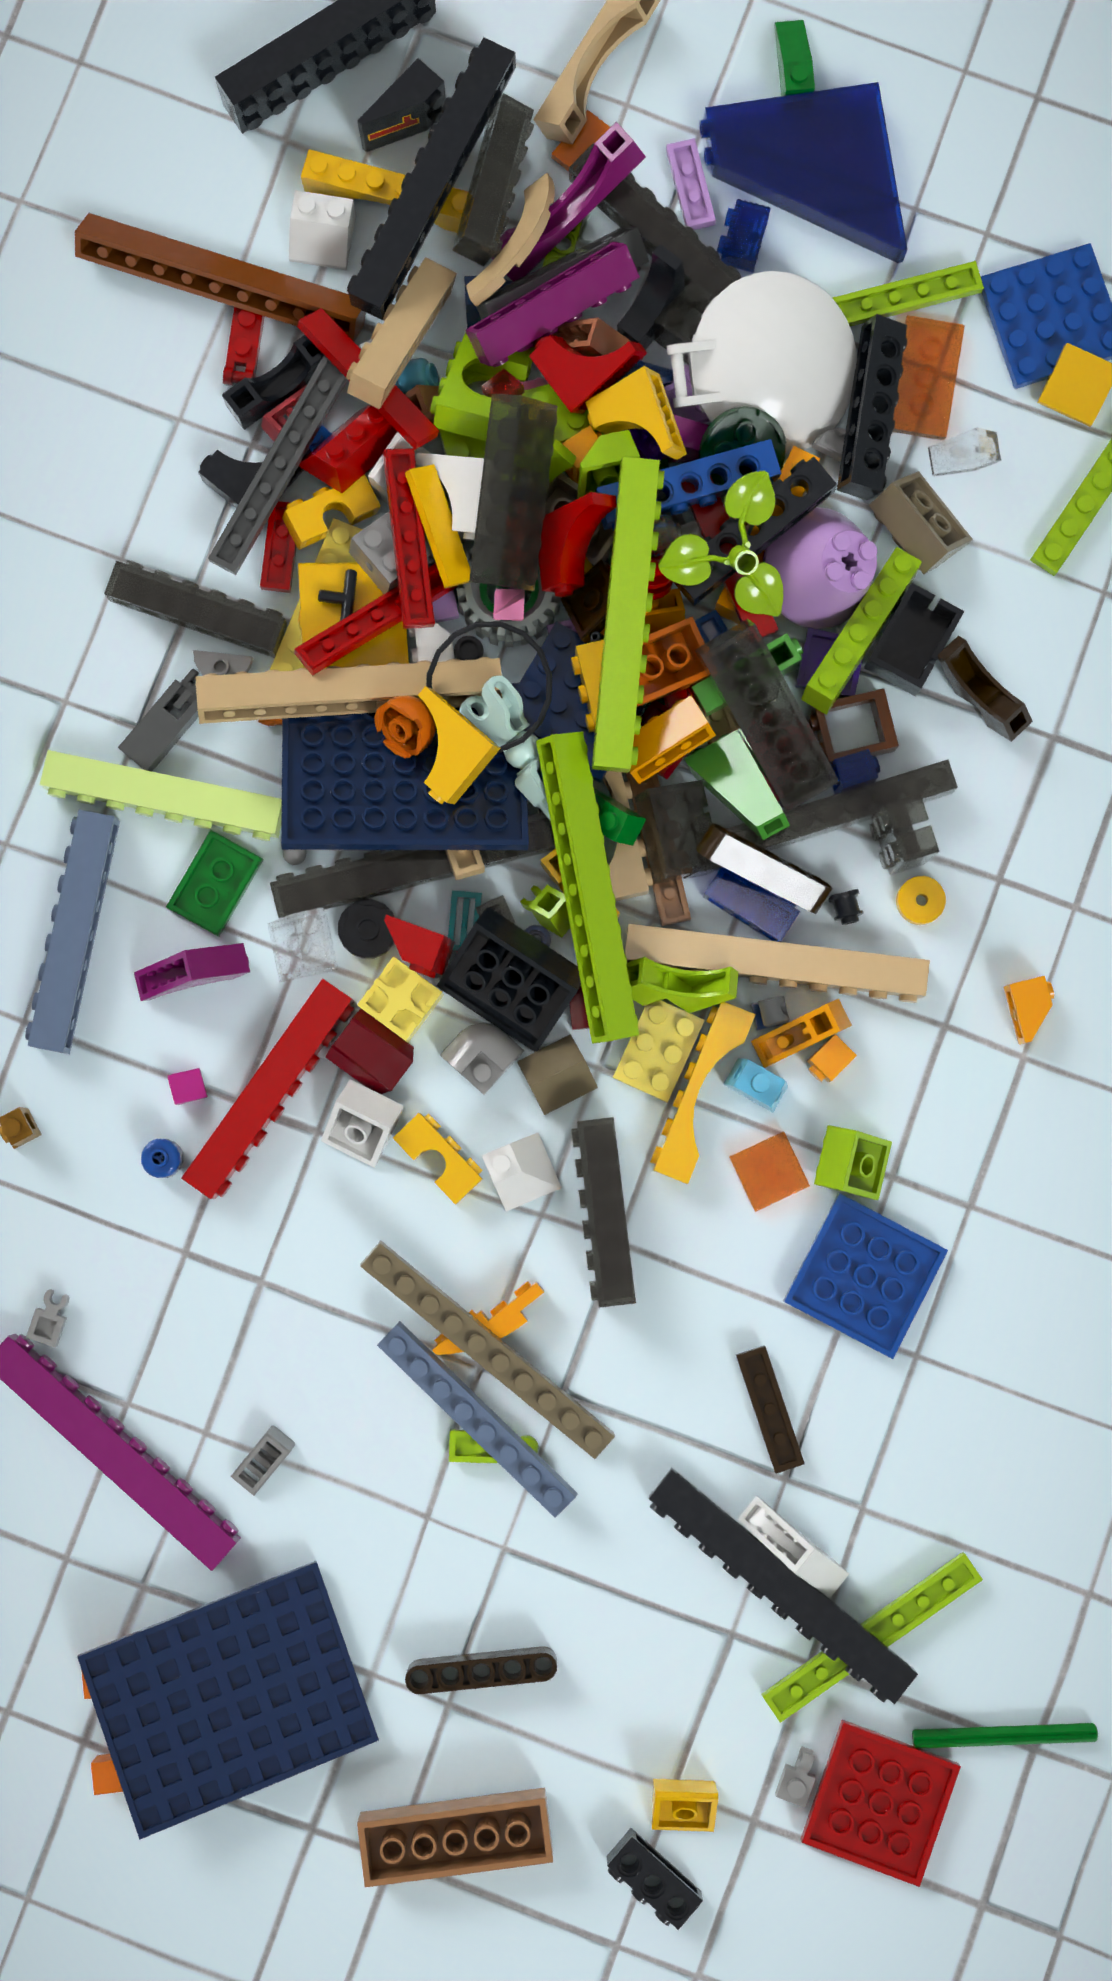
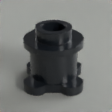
M859 889L829 896L828 901L833 903L836 912L834 921H841L842 925L859 921L858 916L864 914L863 910L859 909L856 898L860 894Z

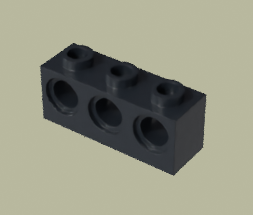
M632 1828L627 1831L606 1856L609 1874L619 1883L626 1882L632 1888L631 1893L640 1903L645 1905L648 1902L656 1910L654 1913L657 1918L666 1926L672 1924L679 1930L703 1902L701 1890ZM626 1854H633L637 1857L636 1862L632 1865H625L620 1860ZM650 1875L658 1876L661 1879L656 1886H648L644 1881ZM673 1897H681L684 1900V1903L677 1908L668 1905V1901Z

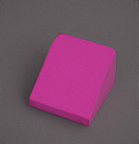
M200 1068L167 1075L175 1105H182L208 1097Z

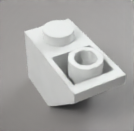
M436 622L434 627L409 628L410 638H416L417 648L411 649L413 663L424 660L432 662L436 650L451 634ZM453 642L441 653L438 662L455 659Z

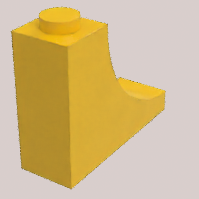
M641 367L585 402L589 412L587 419L593 429L604 434L626 429H645L654 437L663 454L676 460L687 455L660 374L648 367Z
M425 686L418 696L426 704L435 721L438 734V749L433 768L424 783L431 789L428 794L437 802L455 805L501 748L434 689Z

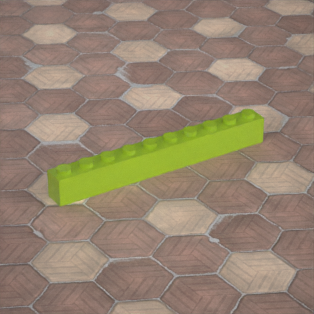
M623 456L620 464L592 769L628 773L631 770V765H637L638 747H633L634 734L639 735L641 728V716H636L637 704L643 703L644 685H639L640 673H645L647 655L642 654L643 642L648 643L650 624H645L646 612H651L653 593H648V582L654 581L656 563L650 561L651 550L657 551L659 532H653L654 520H660L661 501H656L657 489L662 490L664 483V471L659 470L660 460Z
M583 731L550 735L536 740L592 1044L639 1035L638 1018L634 1009L633 991L629 982L627 958L624 954L621 939V927L616 912V899L611 885L610 867L606 858L604 835L601 831L598 815L599 807L593 788V776L588 761L587 744Z

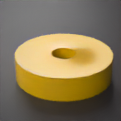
M916 876L907 880L900 887L896 896V905L900 915L906 921L916 925H925L936 920L942 914L946 904V896L942 886L936 880L927 876ZM918 895L926 899L925 905L917 904L916 897Z

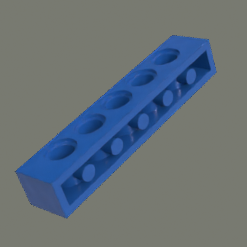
M765 440L661 469V471H664V483L661 491L667 497L666 501L661 502V514L671 512V515H678L688 511V507L699 504L700 507H706L715 504L717 498L726 496L732 484L743 476L739 471L740 466H747L752 472L766 471L769 473L771 484L774 483L782 473L772 440ZM710 475H720L724 480V484L715 485L711 481ZM619 482L597 487L595 492L615 495L617 504ZM681 483H692L695 487V492L686 493L683 491ZM616 508L601 520L604 530L613 528L614 531Z

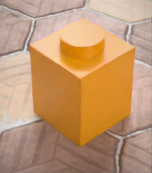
M834 1034L806 1062L811 1066L808 1069L809 1072L817 1080L822 1082L825 1079L827 1082H831L857 1055Z

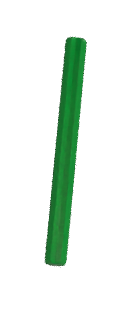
M1093 1723L915 1729L912 1731V1743L917 1749L1096 1742L1098 1740V1730Z

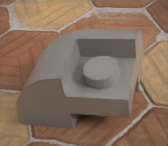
M478 1023L470 1025L461 1031L440 1056L485 1095L525 1050L496 1026Z

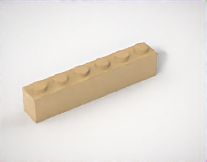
M426 257L419 267L414 266L407 280L408 285L400 287L395 299L396 304L390 303L383 318L384 323L378 322L372 333V342H365L359 354L360 361L351 364L346 379L350 380L347 390L348 394L378 409L381 408L449 298L457 275L456 272Z

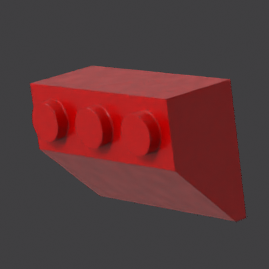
M369 404L357 411L302 459L299 466L335 490L343 493L377 463L397 431Z
M386 914L384 921L402 960L410 963L408 969L433 979L436 973L443 975L447 969L453 952L452 949L456 942L445 935Z

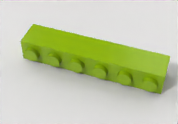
M898 547L895 548L809 680L802 695V701L827 715L914 580L921 566V560Z

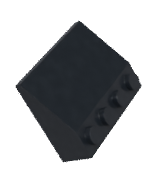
M487 907L471 928L436 987L532 1051L537 1052L581 987V981L577 965L490 907Z

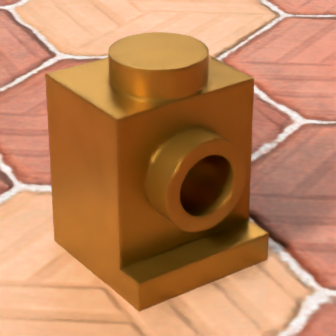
M18 1107L0 1117V1135L5 1143L10 1142L13 1149L42 1135L28 1108Z

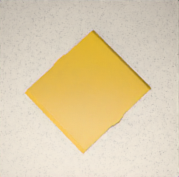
M298 563L300 598L298 622L301 630L302 644L340 621L342 605L319 602L318 594L319 590L343 593L346 570L352 569L357 572L353 613L384 595L358 563ZM401 621L328 667H356L361 664L377 666L387 665L392 662L409 664L407 629H403V622Z

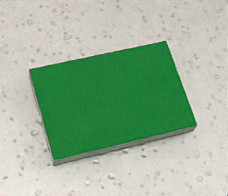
M210 829L166 908L220 937L264 859Z

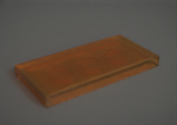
M907 315L905 319V324L907 325V346L903 352L901 363L903 365V373L898 383L897 392L899 393V400L894 410L893 420H895V427L893 432L945 441L965 325Z

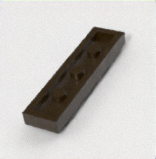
M763 1345L736 1354L775 1474L804 1465L805 1463L766 1346Z

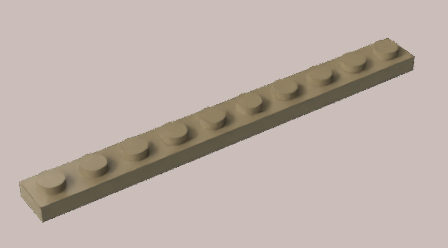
M380 1240L360 1263L361 1268L591 1457L596 1459L614 1439L615 1434L612 1430Z

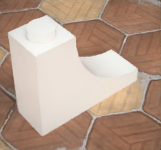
M416 453V465L423 467L434 464L439 479L448 492L452 507V531L464 533L463 539L481 541L482 536L494 537L504 463L485 458Z
M758 1496L752 1500L737 1519L790 1570L829 1598L832 1597L849 1575L833 1558L796 1530Z

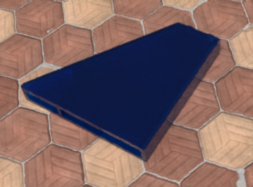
M879 82L705 107L704 119L699 120L701 139L706 138L707 147L704 148V160L706 166H711L712 177L896 263L904 261L908 249Z

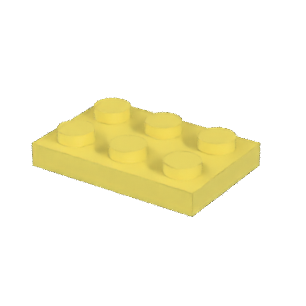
M662 1000L645 1005L638 1020L639 1035L630 1038L613 1078L668 1103L705 1020Z

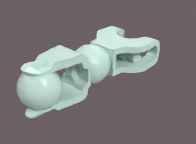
M503 676L491 677L482 688V696H471L460 706L459 712L499 747L521 738L527 732L524 729L530 725L523 714V702L520 694L509 680ZM495 687L498 688V689L501 691V693H502V698H501L500 695L495 691ZM471 707L475 708L480 716L475 715ZM532 734L524 743L505 750L504 755L507 762L513 767L522 769L517 773L518 777L515 779V786L533 806L539 807L548 820L551 821L544 783L538 775V772L541 771L536 740L539 739Z

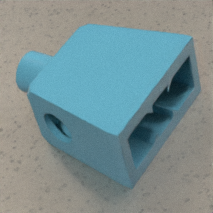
M741 1058L737 1059L723 1084L772 1113L788 1088L787 1082L748 1059Z

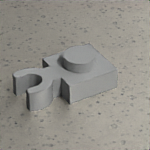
M49 1289L44 1295L46 1308L45 1310L41 1308L35 1309L26 1338L55 1348L58 1346L67 1317L59 1315L61 1309L68 1305L70 1297L64 1294L61 1302L55 1304L52 1300L54 1290Z

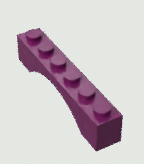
M617 121L594 143L585 165L573 183L549 206L550 218L538 242L520 267L514 265L506 274L513 282L526 276L646 158L635 141ZM516 227L506 230L486 250L493 260L507 244Z

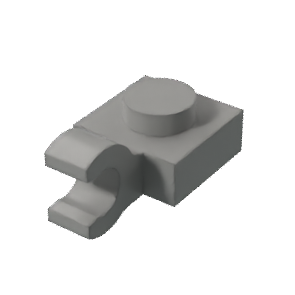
M801 1746L795 1766L785 1764L775 1792L777 1798L806 1808L816 1780L815 1774L809 1773L815 1759L813 1750Z

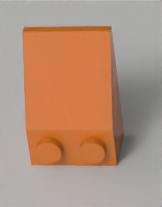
M693 616L649 634L648 643L643 642L642 654L647 655L645 673H640L639 685H644L643 703L637 704V707L690 688L718 672Z

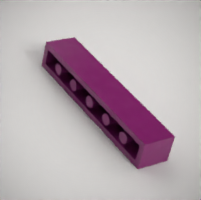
M612 242L465 331L480 363L498 367L506 363L509 359L508 356L514 352H523L531 348L533 341L539 337L550 336L556 333L558 326L564 322L569 323L583 316L582 312L589 307L601 306L607 302V297L614 292L621 293L632 286L631 282L640 276L627 245Z

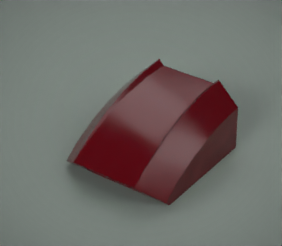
M360 1009L331 1046L325 1058L365 1087L379 1094H384L393 1090L413 1063L414 1047L366 1011Z

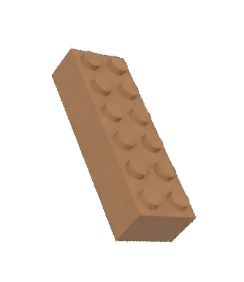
M545 1787L360 1812L357 1822L365 1887L553 1863V1845Z

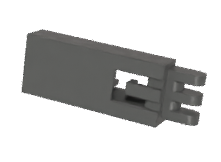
M192 669L181 682L175 679L118 746L125 755L144 770L152 772L199 717L196 683H192L195 680V676L199 674L195 669ZM186 702L191 704L179 719L170 713L174 707L181 711L183 709L182 706Z

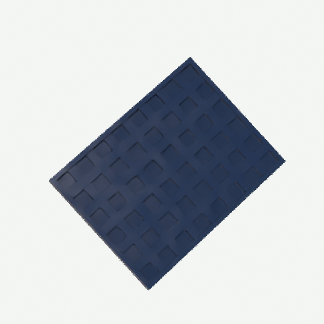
M317 1561L83 1652L77 1656L139 1840L379 1741Z

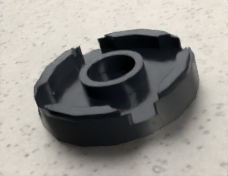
M360 899L351 904L342 912L338 922V936L343 946L352 955L362 959H375L386 954L394 945V941L384 919L386 914L395 917L393 912L384 903L374 899Z

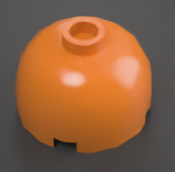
M411 695L396 696L377 709L374 716L377 732L382 730L383 735L386 737L383 741L385 746L394 754L403 758L416 756L431 744L436 731L435 721L426 704L419 698Z

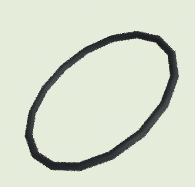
M502 621L475 622L453 632L436 650L426 675V686L432 689V675L439 657L456 637L482 627H501L522 636L538 652L546 673V700L538 720L521 738L500 746L501 749L498 752H503L524 743L543 723L552 700V672L543 649L524 630Z

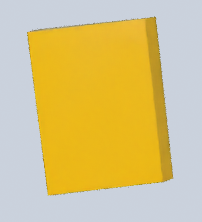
M653 1779L652 1830L714 1832L718 1805V1791L715 1781Z

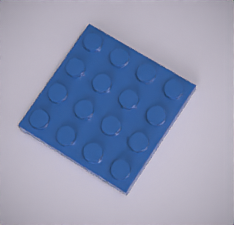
M1091 243L981 276L984 287L982 296L1014 389L1047 380L1066 343L1106 361L1112 360V302Z
M838 1193L783 1302L894 1359L948 1250Z

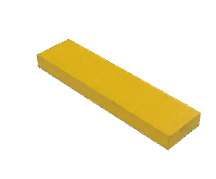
M435 465L409 469L405 472L444 588L473 581L474 578L457 531H452V514Z

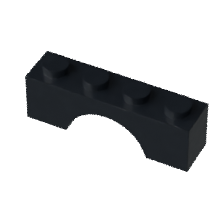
M305 335L293 343L288 355L272 370L256 378L245 377L224 392L222 397L226 407L244 430L266 413L307 385L324 354Z

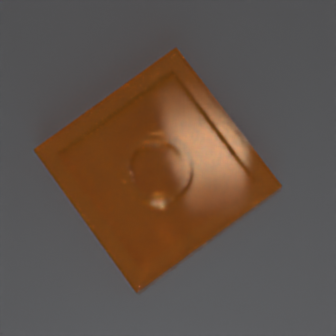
M784 1131L729 1156L754 1212L810 1187Z

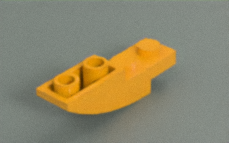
M527 1281L514 1291L517 1296L509 1304L503 1300L490 1311L493 1315L490 1319L482 1309L478 1313H475L472 1309L469 1313L501 1339L528 1321L521 1310L543 1294L544 1290L537 1281L533 1285ZM443 1334L434 1339L437 1345L432 1351L436 1355L464 1352Z

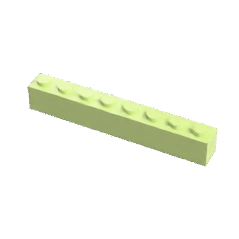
M47 751L40 786L48 790L47 794L50 796L65 799L67 794L77 796V801L85 804L94 805L96 800L106 802V807L114 810L124 811V807L136 809V814L153 817V813L165 815V820L182 823L183 819L194 821L193 825L200 828L211 829L212 825L223 827V832L233 835H241V831L253 833L252 838L262 841H270V837L279 839L282 821L281 798L56 751Z

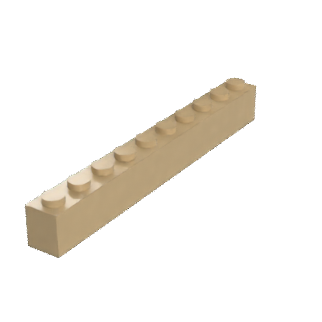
M480 657L476 660L450 659L444 662H437L432 675V689L454 708H458L467 698L476 695L482 696V688L491 677L502 676L500 658ZM426 660L410 664L392 662L387 665L377 666L361 664L356 667L344 668L330 666L313 676L306 668H299L294 671L268 670L261 673L240 671L227 675L209 673L204 676H195L199 724L376 713L380 706L396 696L411 695L423 701L418 694L426 686V675L431 662ZM495 687V691H496V692L500 695V697L502 698V693H501V691H500L498 688Z
M628 924L624 952L627 963L647 957L654 962L668 967L692 971L718 970L731 966L739 971L738 977L749 978V983L767 985V980L779 981V986L785 988H797V984L809 985V990L827 992V987L839 989V994L856 996L857 991L869 992V997L875 999H887V995L899 996V1001L917 1003V998L921 999L926 996L930 960L636 924Z

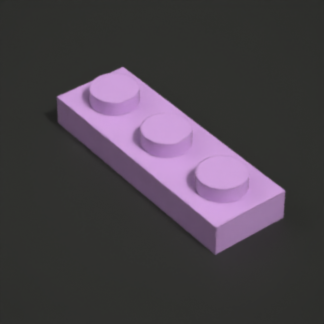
M695 138L667 144L666 153L686 231L714 226L716 219Z

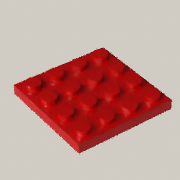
M842 1719L800 1838L801 1842L920 1887L961 1766L952 1760L917 1749L912 1745Z

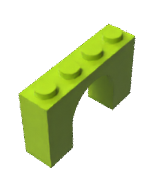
M465 332L462 342L457 340L455 344L454 359H449L446 368L447 378H441L438 389L439 396H434L432 400L430 414L435 415V427L503 446L510 429L514 403L481 395L471 390L467 385L477 381H492L507 385L511 380L528 381L533 362L529 355L535 348L531 347L523 352L516 351L508 356L509 359L506 363L498 367H492L480 363Z

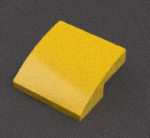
M1066 343L1037 403L1091 427L1112 387V363Z

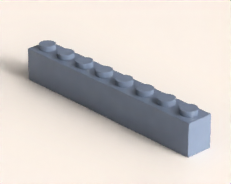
M78 810L77 817L72 819L70 833L73 834L71 846L66 847L64 854V863L67 864L65 875H61L58 881L57 890L60 893L58 905H54L51 913V921L54 922L52 934H48L45 941V951L48 953L46 962L41 964L38 973V980L41 981L39 993L36 992L32 1000V1010H35L33 1022H29L26 1028L25 1038L28 1040L27 1046L70 1055L120 821L114 816Z

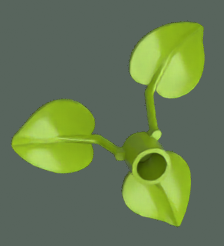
M756 471L746 474L734 482L726 494L724 503L726 513L730 517L740 518L738 526L743 542L742 545L732 548L728 557L725 558L708 555L709 546L700 536L695 534L682 535L670 544L660 560L658 568L661 573L675 583L691 586L698 585L709 578L711 567L708 561L730 565L738 573L745 575L739 578L735 584L734 597L737 604L750 613L780 616L783 605L781 576L771 564L766 562L759 563L758 556L749 549L751 543L748 541L744 526L745 521L750 525H760L767 521L774 511L776 500L769 473L766 471Z

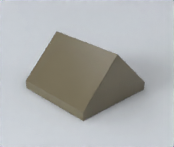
M571 1034L517 1061L544 1115L598 1088Z

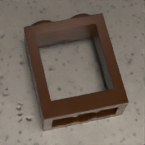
M884 688L836 699L829 712L870 703L880 743L834 753L825 714L814 707L812 708L811 714L808 715L809 726L812 732L817 733L819 743H815L816 754L819 761H824L825 768L891 753L898 748L899 744Z

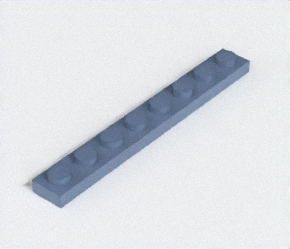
M401 1321L377 1344L391 1360L554 1518L576 1498L578 1493Z

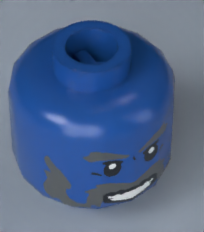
M155 1139L144 1147L141 1153V1164L149 1175L156 1178H169L181 1169L183 1152L181 1147L172 1140Z

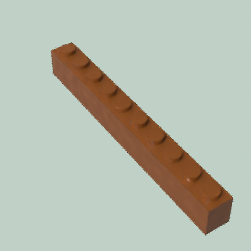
M91 213L86 215L75 230V257L294 326H298L299 319L322 308L354 342L365 323L366 312L351 305L349 294Z

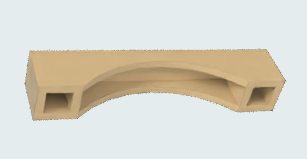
M606 0L533 119L546 139L573 144L587 121V97L599 68L622 41L646 25L661 0Z
M608 771L603 782L610 792L612 799L630 809L628 799H633L630 782H624L622 772ZM636 839L633 846L617 843L614 856L609 864L611 885L616 901L647 895L649 893L648 886L653 885L650 868L644 869L642 857L646 856L643 839Z

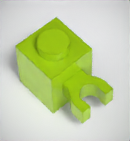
M548 884L542 891L539 887L533 885L531 891L536 898L528 901L523 897L520 903L526 910L533 913L541 926L563 938L571 928L565 895Z

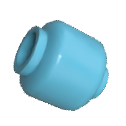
M425 358L413 359L408 362L395 385L404 394L416 385L438 386V371L435 365L429 363Z

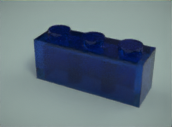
M722 866L703 895L704 899L771 941L782 942L800 913L795 908L797 905L775 896L765 888Z

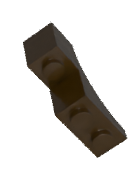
M958 635L937 655L955 694L979 708L987 727L1012 742L1033 722L1025 703L1006 690L985 669L971 650L967 640Z

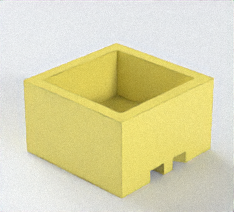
M393 956L357 1005L409 1043L444 994Z

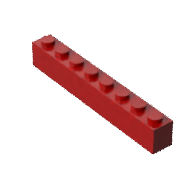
M322 978L181 1179L210 1199H216L218 1196L222 1198L232 1185L229 1179L235 1171L240 1173L250 1160L247 1154L253 1145L255 1147L260 1146L268 1134L265 1128L271 1120L275 1123L285 1110V1107L282 1106L288 1096L293 1098L303 1084L299 1081L306 1071L312 1072L320 1060V1057L317 1056L323 1046L328 1048L338 1034L335 1032V1029L341 1021L346 1023L355 1011V1008L352 1007L355 1001Z

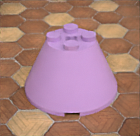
M815 508L764 551L763 562L775 567L782 579L783 605L781 614L797 625L814 629L834 627L847 621L871 587L877 567V547L846 516L827 508Z

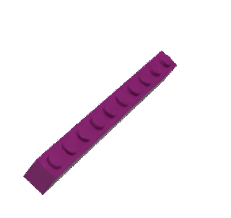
M23 1334L7 1336L0 1344V1380L208 1569L213 1571L241 1539L237 1535L239 1532L237 1527L229 1520L225 1519L222 1521L215 1515L216 1509L203 1498L199 1500L191 1493L193 1488L184 1479L179 1478L177 1480L168 1472L170 1467L162 1459L151 1457L146 1452L147 1446L137 1437L130 1438L123 1431L125 1427L118 1419L113 1416L108 1418L101 1411L102 1405L95 1398L89 1395L86 1398L78 1390L80 1386L73 1378L68 1375L63 1377L55 1369L57 1365L51 1358L44 1354L40 1356L32 1348L35 1345L30 1339L26 1338Z

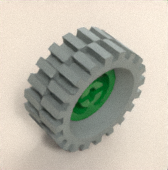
M505 533L497 534V541L491 543L489 537L482 540V548L478 549L474 546L469 550L470 558L468 563L474 580L466 584L457 585L456 588L459 608L462 616L464 615L467 626L475 622L502 621L524 630L530 637L535 636L536 640L543 636V629L547 628V625L553 624L554 616H558L561 597L555 596L554 592L542 591L537 541L529 537L527 543L523 542L521 534L513 533V540H505ZM504 576L499 580V587H496V589L513 588L523 590L521 581H525L529 585L531 596L524 605V620L493 619L494 604L488 597V590L497 578ZM501 627L475 629L476 635L483 640L486 636L489 638L490 644L498 646L499 641H504L505 647H514V641H521L522 646L529 644L522 636Z

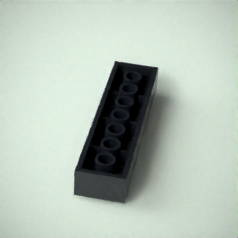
M337 0L215 76L224 108L242 134L248 130L258 128L265 119L282 113L289 104L297 99L302 100L306 98L313 89L321 84L330 83L337 74L345 69L354 68L359 64L360 60L370 54L380 52L390 41L395 38L400 39L404 37L414 26L419 23L428 22L436 13L435 0Z

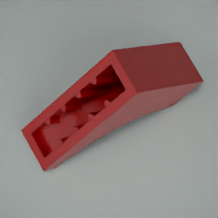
M550 335L543 337L536 343V349L529 357L570 413L583 414L588 410L586 401L614 385L647 352L640 343L628 341L614 352L602 356L588 357L574 350L562 337Z
M590 492L535 520L542 591L554 592L557 597L572 595L573 590L584 586L585 558L590 540L601 520L609 512L617 508L615 495Z

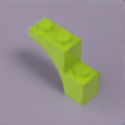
M647 957L627 963L629 982L633 991L632 998L642 1006L668 999L686 1012L692 1013L735 999L737 996L739 971L731 966L718 970L692 971L668 967L654 962Z

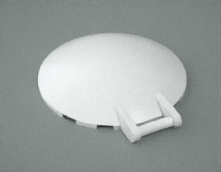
M765 271L748 275L731 283L719 295L714 297L704 310L696 334L693 335L692 342L666 346L667 355H671L676 398H673L674 408L699 405L702 413L705 412L711 422L720 414L732 408L747 406L760 409L771 415L784 431L787 442L785 444V455L790 454L793 446L802 450L811 447L818 436L827 430H833L842 419L850 404L857 363V352L852 330L834 299L817 284L799 275L780 271ZM683 354H688L693 396L687 395Z

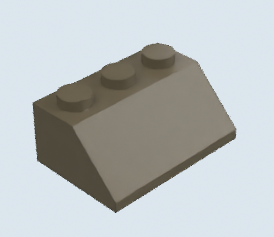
M919 471L892 482L869 504L874 511L875 518L881 524H884L892 534L894 542L902 547L905 552L922 561L919 570L923 574L940 566L973 540Z

